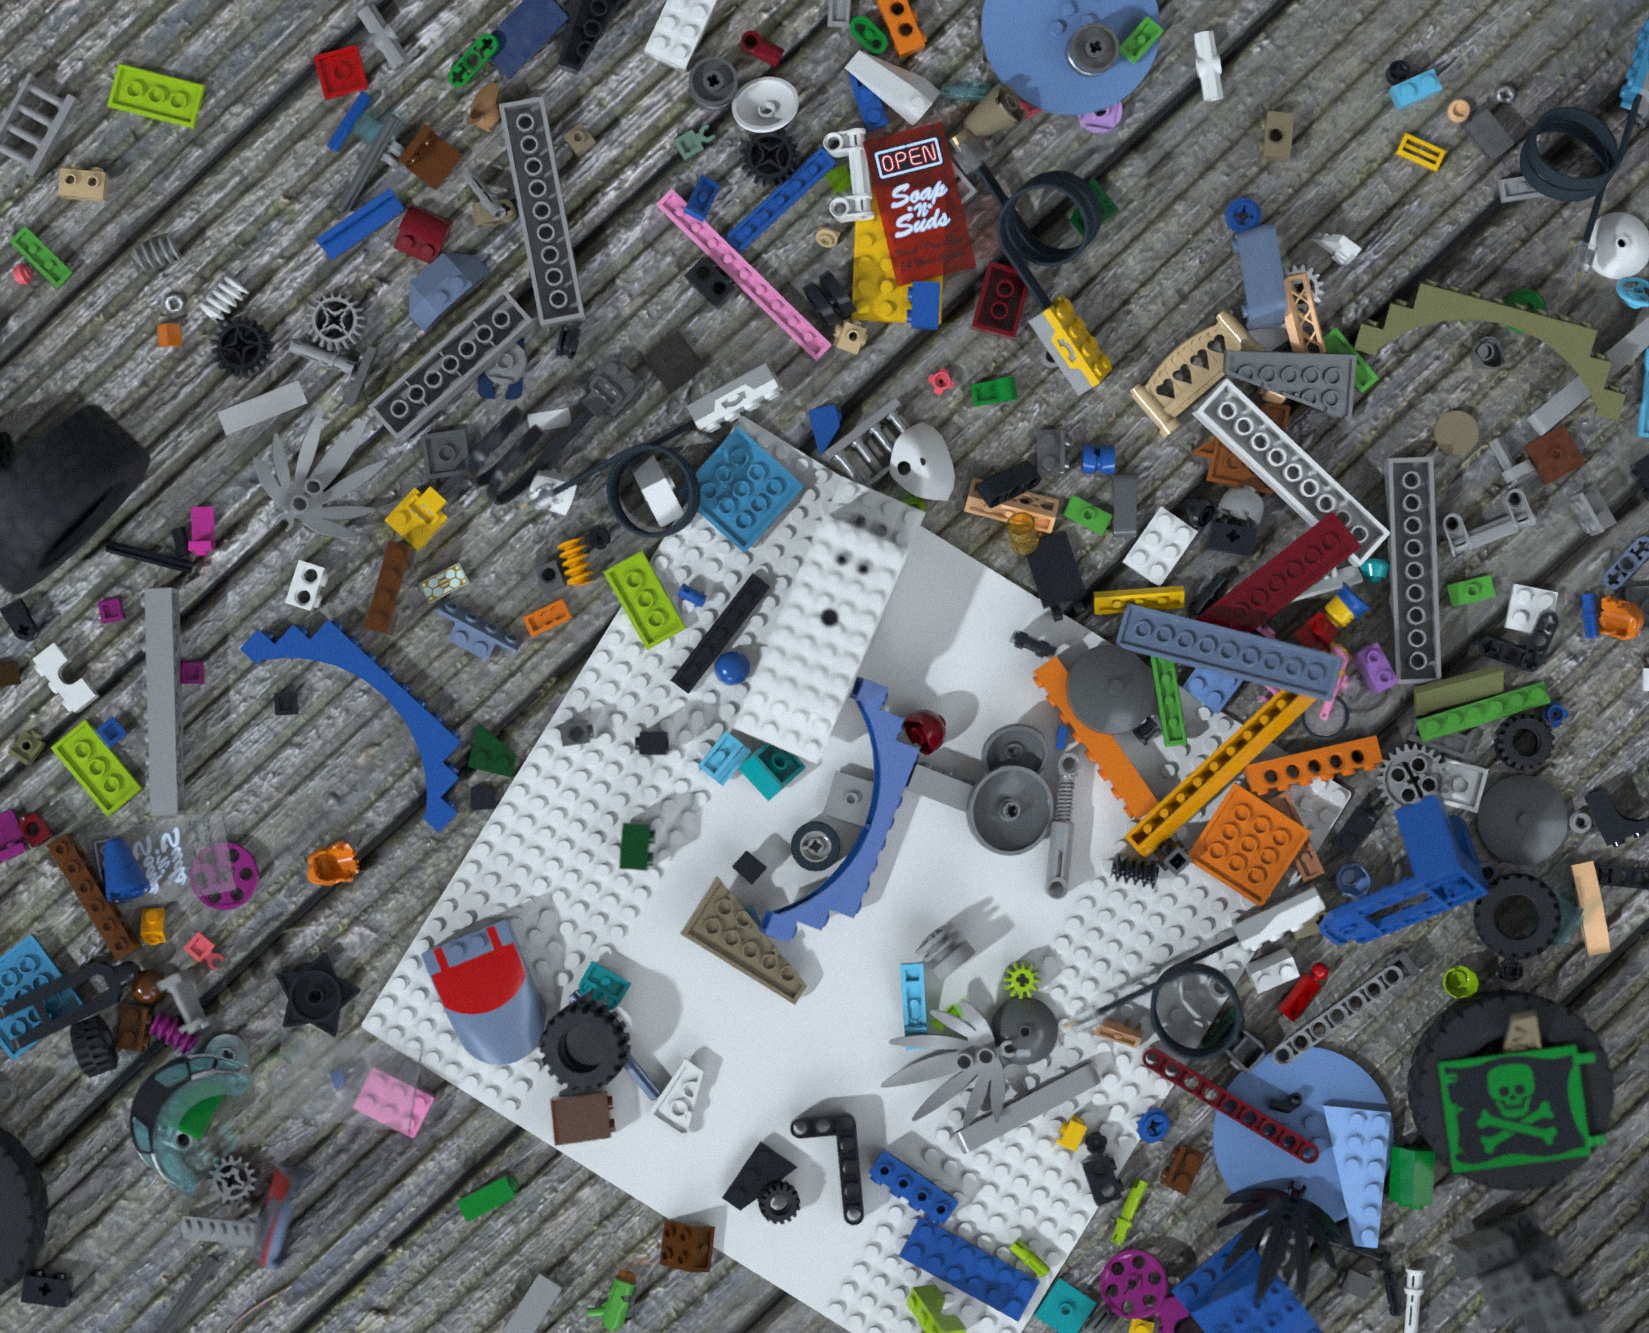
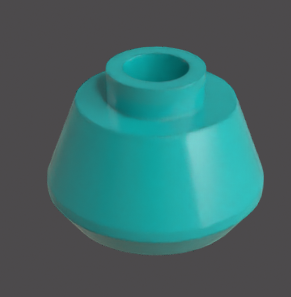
M1367 559L1360 566L1363 578H1367V582L1381 583V579H1385L1388 574L1390 564L1384 559Z

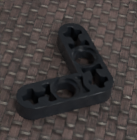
M1549 609L1540 612L1525 647L1492 634H1484L1478 640L1479 651L1484 656L1527 672H1534L1541 666L1559 624L1558 616L1553 610ZM1552 616V621L1554 622L1548 623L1547 632L1543 630L1545 626L1543 618ZM1538 635L1544 636L1546 638L1545 644L1542 646L1534 645V637ZM1491 640L1492 645L1499 648V654H1496L1497 650L1492 647L1485 650L1483 642L1488 643ZM1510 647L1515 649L1516 654L1513 658H1506L1503 655V651ZM1529 648H1532L1534 651H1536L1534 655V660L1536 663H1531L1530 666H1528L1527 661L1525 659L1531 658L1532 650H1529Z

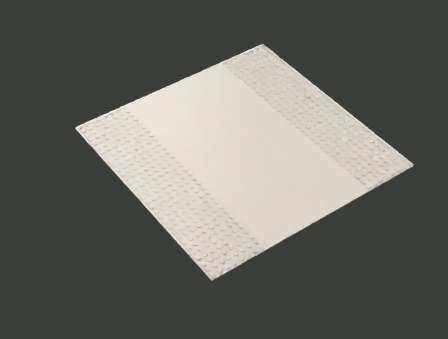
M741 416L728 436L738 426L805 487L745 554L699 512L696 513L693 520L684 529L664 537L649 563L687 629L647 651L621 606L362 1022V1028L671 1221L689 1225L714 1226L713 1247L851 1333H921L922 1327L906 1305L912 1287L936 1284L946 1299L941 1313L945 1315L957 1314L967 1329L966 1333H1021L1098 1209L1091 1194L1081 1161L1100 1154H1092L1087 1150V1145H1085L1086 1137L1090 1136L1092 1132H1100L1101 1135L1107 1138L1106 1149L1103 1153H1107L1109 1158H1114L1117 1170H1114V1174L1117 1178L1140 1140L1139 1134L1136 1131L1138 1128L1136 1121H1140L1141 1113H1146L1148 1108H1160L1174 1083L1144 1065L1141 1056L1145 1048L1155 1047L1184 1065L1189 1061L1172 1053L1157 1036L1150 1014L1152 991L1075 1028L1071 1026L1066 1029L1065 1023L1091 1013L1157 981L1162 973L1171 966L1236 936L1232 927V920L1259 908V906L1192 862L1177 876L1169 869L1165 872L1159 866L1158 878L1154 889H1151L1150 882L1145 887H1142L1141 880L1138 881L1137 885H1134L1133 878H1130L1127 884L1124 882L1123 876L1118 882H1116L1115 875H1112L1110 878L1113 858L1116 853H1120L1121 860L1125 855H1129L1130 862L1134 856L1138 857L1139 864L1145 858L1124 837L1145 816L1139 820H1136L1134 817L1131 819L1128 817L1123 809L1126 805L1122 799L1117 800L1110 791L1112 788L1108 780L1104 782L1098 774L1099 766L1095 761L1093 763L1089 761L1084 753L1087 750L1082 743L1078 745L1071 735L1074 732L1069 724L1065 726L1058 715L1061 712L1057 706L1052 707L1045 698L1048 695L1043 687L1039 689L1032 678L1035 676L1033 671L1051 659L1047 657L1040 658L1035 655V652L1025 648L1022 650L1016 648L1009 640L1014 631H1022L1029 634L1028 636L1049 642L1050 645L1058 648L1055 656H1057L1068 673L1075 660L1086 651L1097 646L1113 644L1064 614L1063 620L1054 622L1050 607L1043 609L1040 599L922 526L919 527L818 764L797 756L806 768L769 802L739 769L734 772L724 786L702 770L698 764L725 731L729 732L752 751L743 763L766 743L733 727L822 517L826 514L841 480L840 475L748 418ZM686 502V504L684 505V507L682 508V510H683L684 513H685V511H686V509H687V506H688V503H687V502ZM859 518L855 521L859 526L864 524L863 519ZM879 527L876 532L882 535L885 533V530ZM751 574H755L768 584L770 589L695 687L687 694L670 680ZM683 583L699 592H705V595L708 597L702 608H696L693 603L677 596L679 589H682ZM738 651L747 657L750 663V674L742 683L727 686L718 681L714 674V664L722 654ZM1146 665L1147 669H1148L1149 672H1150V675H1151L1152 681H1153V685H1154V679H1153L1152 668H1150V667H1148V666ZM857 676L888 688L887 701L880 708L883 711L905 718L914 711L928 709L944 718L946 722L945 741L937 751L930 755L918 752L919 760L917 764L921 765L923 761L935 766L934 771L942 773L943 770L956 774L955 779L962 782L964 778L977 782L986 773L981 760L982 748L988 737L999 728L1010 724H1026L1040 731L1048 744L1049 758L1039 776L1047 783L1054 801L1053 821L1057 820L1055 818L1057 814L1055 813L1057 812L1056 808H1058L1056 804H1058L1057 800L1059 799L1057 796L1059 794L1057 793L1059 792L1058 788H1060L1058 786L1060 784V774H1058L1057 767L1058 759L1065 753H1074L1080 758L1081 767L1078 776H1076V782H1074L1076 784L1074 786L1075 790H1073L1075 792L1073 794L1074 798H1072L1074 800L1072 804L1074 805L1072 806L1073 810H1071L1073 812L1071 814L1072 818H1070L1074 824L1068 893L1061 899L1050 898L1045 892L1051 827L1045 838L1032 850L1014 856L1000 855L987 850L976 841L968 827L966 812L907 790L906 787L902 794L901 806L896 809L894 814V824L888 830L885 837L886 845L878 855L877 868L871 873L869 878L870 886L861 899L862 906L859 913L854 918L830 910L829 921L826 926H823L822 931L797 922V932L794 938H791L790 943L766 935L807 985L795 1005L680 934L716 876L719 877L743 908L754 905L758 918L762 923L766 910L774 911L805 897L829 878L845 860L863 826L824 815L823 811L836 771L873 782L874 765L869 732L855 700L849 698ZM1154 685V700L1148 716L1162 730ZM1179 685L1187 745L1165 748L1161 731L1147 741L1148 744L1144 746L1132 731L1134 729L1137 730L1146 722V719L1129 732L1112 735L1159 803L1242 726V724L1223 712L1216 714ZM588 720V725L592 724L594 738H590L591 743L562 746L559 724ZM579 726L574 727L571 731L572 737L575 740L581 739L583 729ZM1058 726L1068 728L1064 750L1054 749ZM903 727L902 733L897 736L896 740L920 749L921 747L917 742L915 744L911 743ZM640 732H668V755H639V750H635V736H639ZM1270 743L1247 765L1291 754ZM1068 757L1063 761V767L1070 771L1075 767V761ZM914 766V767L912 768V770H911V773H910L911 777H912L913 771H914V769H915V766ZM1308 766L1311 772L1317 773L1315 769ZM1287 767V774L1295 778L1296 770L1293 767ZM1243 770L1235 775L1170 836L1175 843L1180 840L1188 849L1186 854L1189 853L1234 782L1248 790ZM1271 772L1265 773L1266 780L1273 783L1275 780L1274 774ZM1318 778L1312 780L1313 784L1300 787L1299 783L1291 785V789L1278 792L1277 788L1270 789L1269 794L1258 796L1268 803V799L1288 791L1304 827L1311 831L1309 839L1315 852H1317L1350 799L1351 792L1333 780L1321 782V779ZM809 822H823L831 826L840 840L838 859L831 867L823 871L816 872L804 869L797 864L791 852L793 835L798 828ZM623 823L650 824L652 829L656 830L655 843H651L650 852H654L653 866H649V870L619 869ZM813 842L811 845L812 850H819L820 844ZM745 851H749L767 867L752 885L732 868ZM1152 853L1145 859H1147V865H1149L1152 860L1157 861L1159 858ZM1058 854L1056 876L1058 877L1060 873L1061 854ZM1294 859L1265 904L1292 892L1302 876ZM1058 881L1053 882L1050 887L1053 894H1059L1063 889L1062 884ZM509 918L545 1010V1026L555 1014L569 1004H572L568 997L574 991L579 990L580 981L592 960L631 982L620 1004L616 1008L609 1010V1012L616 1011L619 1014L617 1017L618 1021L625 1022L627 1027L624 1029V1032L630 1035V1040L627 1042V1045L631 1046L630 1054L661 1093L685 1058L704 1070L685 1141L647 1116L658 1098L651 1101L624 1067L611 1082L603 1085L600 1089L593 1090L590 1088L587 1092H580L579 1087L575 1090L568 1089L567 1083L560 1085L556 1082L558 1078L555 1075L550 1076L547 1071L550 1068L548 1064L543 1065L541 1060L545 1056L544 1053H540V1045L543 1043L541 1039L531 1053L511 1064H488L470 1055L460 1043L446 1015L421 953ZM951 922L954 927L947 934L951 936L956 931H959L960 935L954 942L959 944L966 940L975 950V953L958 969L939 982L930 971L936 961L932 959L924 964L922 960L929 953L926 951L918 956L915 951L929 934L938 927ZM1237 942L1195 963L1216 968L1229 978L1233 986H1235L1245 970L1244 965L1249 963L1256 950L1250 952L1247 949L1244 951L1240 942ZM1021 960H1024L1026 963L1025 969H1027L1030 963H1033L1034 967L1030 972L1039 970L1040 973L1034 976V978L1041 979V983L1033 984L1039 988L1038 992L1032 988L1029 991L1032 993V998L1040 1000L1053 1012L1058 1024V1037L1050 1054L1033 1064H1015L1000 1056L1005 1075V1099L1003 1106L1090 1061L1102 1082L990 1142L963 1154L953 1133L963 1128L967 1104L979 1078L978 1074L949 1101L916 1121H912V1117L926 1099L942 1084L962 1072L961 1070L919 1083L881 1087L882 1082L911 1064L938 1054L957 1051V1049L906 1050L905 1046L889 1044L891 1039L905 1036L900 963L923 962L927 1034L949 1035L966 1040L968 1039L966 1036L952 1030L930 1014V1009L951 1013L972 1026L959 1003L961 999H964L976 1007L991 1026L992 1018L997 1009L1006 1001L1019 997V991L1014 996L1010 995L1014 987L1007 990L1004 988L1006 984L1011 983L1010 981L1003 980V976H1011L1005 969L1010 968L1014 971L1013 962H1016L1018 968H1021ZM1022 973L1019 974L1020 977H1016V981L1020 983V986H1024V982H1028V978ZM1204 975L1180 977L1163 985L1157 995L1156 1010L1162 1027L1173 1040L1183 1046L1197 1048L1228 997L1218 998L1212 995L1209 990V983L1212 979ZM594 988L583 995L588 1002L593 1001L592 994ZM1026 991L1023 992V997H1028ZM607 996L597 1002V1006L606 1005ZM1100 1018H1110L1122 1025L1129 1019V1027L1132 1029L1136 1028L1138 1022L1141 1023L1140 1031L1144 1033L1137 1049L1094 1035ZM581 1026L569 1031L567 1034V1048L572 1057L585 1065L598 1064L604 1057V1045L597 1033ZM1024 1027L1021 1029V1035L1027 1036L1029 1034L1028 1028ZM1149 1052L1146 1056V1061L1150 1064L1158 1060L1156 1052ZM1169 1064L1165 1069L1168 1075H1174L1178 1071L1176 1064ZM991 1080L989 1081L983 1103L972 1122L992 1112L990 1097ZM608 1091V1096L613 1098V1109L610 1110V1119H615L616 1132H612V1137L555 1146L550 1102L552 1097ZM848 1112L854 1116L864 1219L859 1225H849L844 1219L836 1136L796 1138L790 1131L791 1122L795 1117ZM1072 1115L1083 1119V1124L1087 1126V1130L1076 1152L1054 1141L1055 1137H1061L1059 1130L1064 1121L1068 1122ZM846 1117L839 1121V1126L842 1129H849L852 1125V1121ZM823 1119L819 1120L816 1124L820 1131H826L830 1126L829 1122ZM799 1121L794 1125V1130L797 1133H804L807 1129L804 1122ZM846 1140L842 1142L841 1148L845 1152H850L853 1150L854 1144L852 1141ZM760 1141L798 1166V1168L782 1179V1183L787 1181L790 1185L794 1186L801 1203L799 1204L800 1210L796 1211L797 1216H792V1221L790 1222L784 1220L785 1224H780L778 1221L777 1224H773L771 1220L770 1222L767 1221L759 1209L758 1198L741 1211L722 1199V1196ZM883 1149L959 1200L958 1205L943 1225L939 1222L937 1225L1040 1281L1019 1322L899 1257L920 1216L926 1218L928 1214L921 1209L919 1212L915 1211L907 1205L909 1202L902 1196L898 1199L889 1192L890 1188L883 1183L879 1186L870 1179L872 1175L868 1171ZM1099 1162L1094 1166V1172L1097 1174H1102L1106 1170V1164L1103 1162ZM847 1163L844 1165L843 1171L846 1174H853L856 1171V1166L852 1163ZM1105 1184L1101 1189L1102 1194L1106 1195L1112 1185ZM848 1186L845 1193L849 1197H855L858 1189L855 1186ZM781 1194L774 1196L770 1203L771 1207L777 1210L784 1208L787 1204V1197ZM852 1208L848 1211L847 1216L851 1220L859 1218L860 1212ZM1017 1238L1032 1251L1035 1250L1036 1255L1050 1267V1271L1046 1276L1042 1278L1027 1264L1023 1265L1024 1261L1009 1249Z

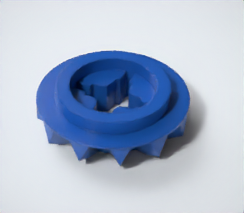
M1238 198L1232 201L1225 212L1226 224H1228L1232 231L1237 233L1258 227L1261 221L1259 206L1248 198ZM1243 207H1245V214L1252 218L1245 219L1243 225H1241V219L1234 215L1240 214Z
M1157 1107L1155 1109L1148 1108L1146 1113H1141L1140 1121H1136L1138 1124L1136 1131L1139 1134V1138L1143 1141L1155 1143L1167 1134L1170 1120L1165 1111ZM1153 1120L1156 1123L1153 1124V1128L1151 1129L1148 1126L1151 1125V1121Z

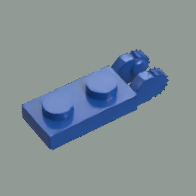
M848 72L853 87L852 91L867 132L889 125L880 98L865 85L859 87L857 78Z

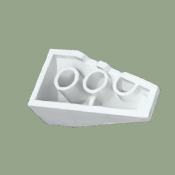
M860 50L845 66V69L912 126L923 116L941 93L924 77Z

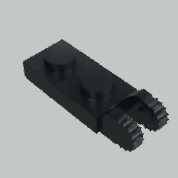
M1367 793L1359 806L1355 807L1331 843L1349 856H1352L1384 805L1382 801L1377 802L1370 815L1363 811L1372 799L1373 795Z

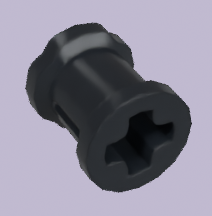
M1148 716L1146 722L1137 730L1134 729L1132 733L1146 746L1148 744L1147 741L1162 730Z

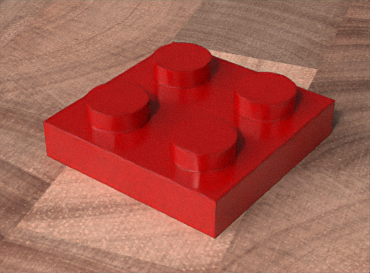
M357 45L313 56L326 101L369 89Z

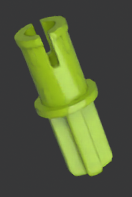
M1019 1238L1009 1247L1010 1250L1024 1261L1023 1265L1027 1264L1040 1277L1043 1278L1050 1271V1267L1036 1255V1251L1028 1248Z

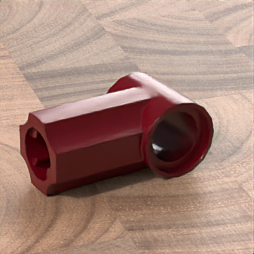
M752 30L745 32L740 42V48L745 54L753 55L775 68L785 51ZM747 38H753L757 45L750 48L746 46L744 41Z

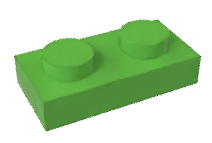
M1147 16L1122 43L1119 53L1135 65L1162 35L1164 30Z

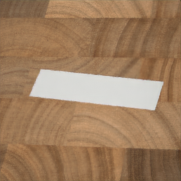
M298 380L219 411L217 414L225 434L228 435L307 404V400Z

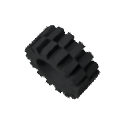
M777 1180V1183L770 1181L771 1185L769 1186L765 1184L763 1186L764 1190H760V1197L757 1200L763 1217L765 1216L769 1222L771 1220L773 1224H777V1221L780 1224H785L784 1220L792 1221L791 1217L797 1216L796 1211L800 1210L799 1204H801L794 1186L790 1185L787 1181L782 1183V1180ZM779 1194L786 1196L787 1204L784 1208L777 1210L771 1207L770 1203L774 1196Z

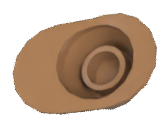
M490 82L478 91L466 120L468 125H476L487 132L494 130L501 117L499 103L497 102L499 94L497 83Z

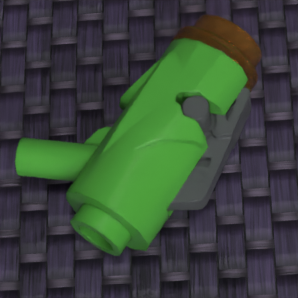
M620 1269L619 1273L615 1274L614 1283L607 1293V1296H609L607 1302H604L602 1307L587 1308V1317L602 1316L601 1322L605 1324L604 1328L617 1331V1328H623L625 1318L633 1315L637 1286H635L637 1275Z

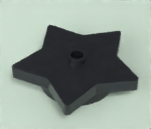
M325 951L304 971L285 972L276 975L288 998L283 1021L284 1028L311 1023L335 1037L338 1033L341 1009L361 992V988L337 977L329 956ZM315 991H319L321 993V998L319 1000H316L313 997Z

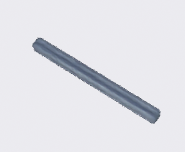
M579 990L574 991L568 997L573 1005L578 1001H584L585 1004L588 1003L586 998L580 995ZM629 1053L627 1055L628 1061L624 1068L651 1101L655 1100L661 1095V1091Z

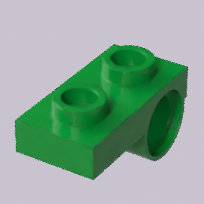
M1013 376L970 384L974 407L1018 400L1015 377Z

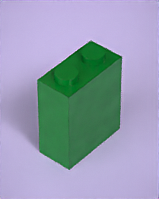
M1410 1145L1391 1146L1389 1200L1397 1202V1206L1410 1207L1412 1210H1423V1206H1433L1435 1151Z
M508 1172L464 1195L456 1203L466 1222H469L515 1198L519 1193L518 1188H520L516 1177L514 1175L510 1176Z

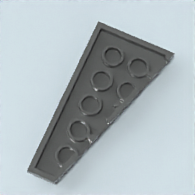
M1224 350L1223 373L1350 422L1352 421L1356 354Z

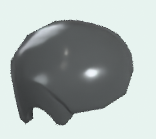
M1482 336L1473 344L1471 355L1475 365L1481 369L1494 370L1505 363L1504 354L1506 349L1502 346L1500 340L1494 336Z

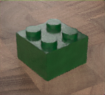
M623 823L619 869L647 871L649 866H653L654 852H650L651 843H655L656 830L652 829V825Z

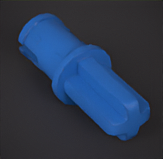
M1595 593L1581 595L1583 610L1581 617L1584 620V631L1587 639L1599 636L1597 623L1599 613L1596 612Z

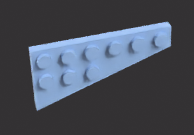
M1322 1105L1353 1244L1361 1247L1378 1248L1391 1112Z

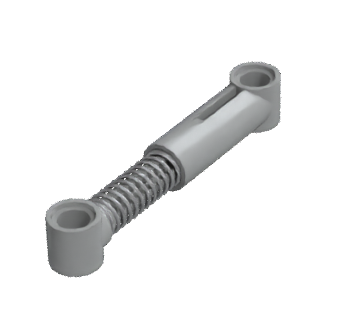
M1074 753L1061 755L1057 762L1058 774H1060V784H1058L1060 788H1058L1059 792L1057 793L1059 794L1057 796L1059 800H1057L1058 804L1056 806L1058 808H1056L1057 812L1055 813L1057 814L1055 816L1057 820L1052 821L1045 883V892L1053 899H1061L1068 893L1074 824L1070 820L1073 813L1071 812L1073 810L1072 806L1074 805L1072 804L1074 802L1072 798H1074L1073 794L1075 793L1073 792L1076 785L1074 782H1076V776H1078L1081 767V760ZM1068 757L1075 761V767L1070 771L1063 767V761ZM1058 854H1061L1060 873L1058 877L1056 876ZM1058 881L1062 884L1063 889L1059 894L1051 892L1050 887L1053 882Z

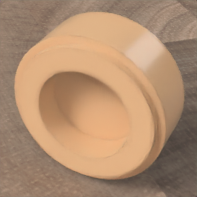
M1462 99L1454 100L1447 108L1449 119L1455 123L1464 122L1471 112L1469 104Z

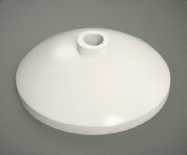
M761 77L746 83L737 91L732 102V112L737 123L749 131L758 133L771 132L784 127L794 118L799 107L796 89L788 81L777 77Z
M1613 212L1603 215L1595 222L1586 252V259L1597 273L1606 278L1622 279L1634 276L1645 267L1649 260V231L1641 220L1631 214ZM1618 240H1623L1625 242V246L1620 247L1618 245Z

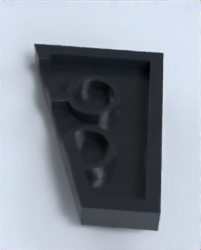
M760 1141L722 1196V1199L741 1211L760 1197L759 1192L764 1190L763 1186L765 1184L767 1186L771 1185L770 1181L777 1183V1180H782L798 1168V1166Z

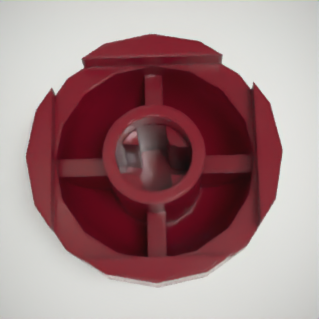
M923 709L914 711L904 718L907 720L903 722L905 732L912 744L917 742L921 747L920 753L930 755L942 746L946 739V722L941 715H937L931 710Z

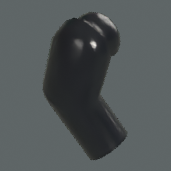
M1292 1093L1283 1101L1271 1098L1269 1109L1289 1114L1300 1107L1302 1096L1299 1093Z

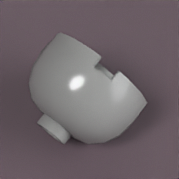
M1243 485L1242 488L1234 487L1229 489L1221 498L1217 509L1227 516L1230 513L1238 521L1257 525L1260 524L1263 516L1264 502L1255 493V488Z

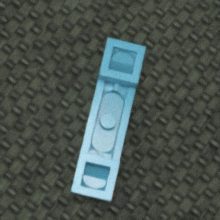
M923 962L900 963L905 1036L927 1034ZM906 1047V1050H919V1049H923V1048Z

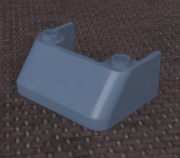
M1269 223L1238 233L1231 240L1232 251L1237 253L1241 262L1246 294L1245 304L1241 305L1243 318L1247 317L1246 330L1281 326L1287 312V296L1276 227L1274 223Z

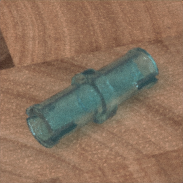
M942 84L941 90H948L950 93L941 92V98L960 99V102H965V100L982 101L985 96H979L977 93L986 94L987 88L967 87V84H962V86Z

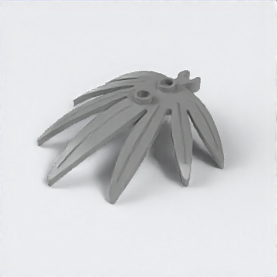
M320 409L303 440L297 459L294 483L290 482L287 458L277 433L273 436L272 448L274 468L280 486L270 470L256 456L252 459L257 477L267 494L287 511L286 514L280 515L276 520L277 525L282 520L288 522L289 525L285 530L286 532L292 529L294 519L297 518L302 524L317 533L334 538L354 539L357 534L351 530L322 519L346 520L358 518L373 513L374 508L360 506L323 508L322 505L335 501L359 488L387 463V459L356 471L324 492L323 490L332 482L350 458L368 420L363 419L348 431L326 453L310 477L306 478L320 437L323 410Z
M961 999L959 1003L972 1026L961 1018L942 1010L930 1009L929 1013L952 1030L966 1036L967 1040L942 1034H916L894 1038L889 1041L891 1045L913 1048L957 1049V1051L938 1054L911 1064L881 1083L882 1088L902 1086L939 1078L959 1070L962 1071L935 1090L913 1115L912 1121L928 1115L960 1092L976 1074L979 1075V1078L967 1104L963 1127L966 1129L979 1111L990 1080L992 1112L995 1122L998 1123L1000 1120L1005 1099V1075L1000 1056L1003 1055L1010 1058L1016 1054L1015 1050L1007 1051L1005 1048L1006 1045L1012 1044L1013 1040L1005 1039L1000 1045H996L992 1029L986 1018L976 1007L964 999Z

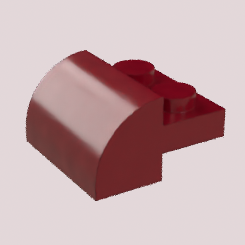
M412 204L400 224V231L393 248L431 264L440 256L454 222Z

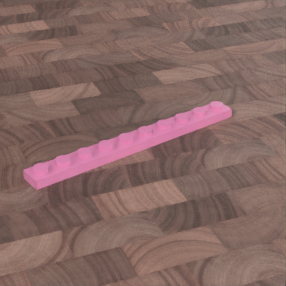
M671 188L656 206L817 362L832 347V344L705 220L702 223L684 213L683 210L687 203Z

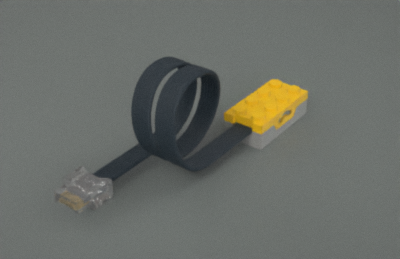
M966 126L949 139L957 151L954 158L966 175L973 170L977 171L1000 205L1001 210L996 224L999 245L1041 307L1028 322L1079 396L1101 383L1112 370L1111 362L1099 349L1097 340L1087 331L1084 321L1074 312L1072 303L1063 294L1050 301L1020 255L1034 264L1045 267L1060 266L1072 261L1089 245L1100 229L1102 211L1099 200L1085 180L1067 171L1041 173L1028 180L1008 198L984 162L985 159L992 156L991 152L979 136L975 139ZM1038 188H1051L1066 194L1076 204L1083 217L1085 231L1082 243L1072 248L1059 249L1050 247L1038 240L1015 209L1020 195Z

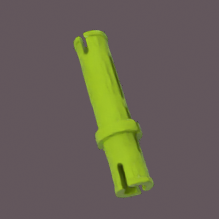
M1138 1178L1134 1179L1120 1217L1116 1218L1117 1224L1109 1241L1120 1246L1124 1245L1123 1243L1128 1231L1134 1225L1132 1223L1149 1183Z

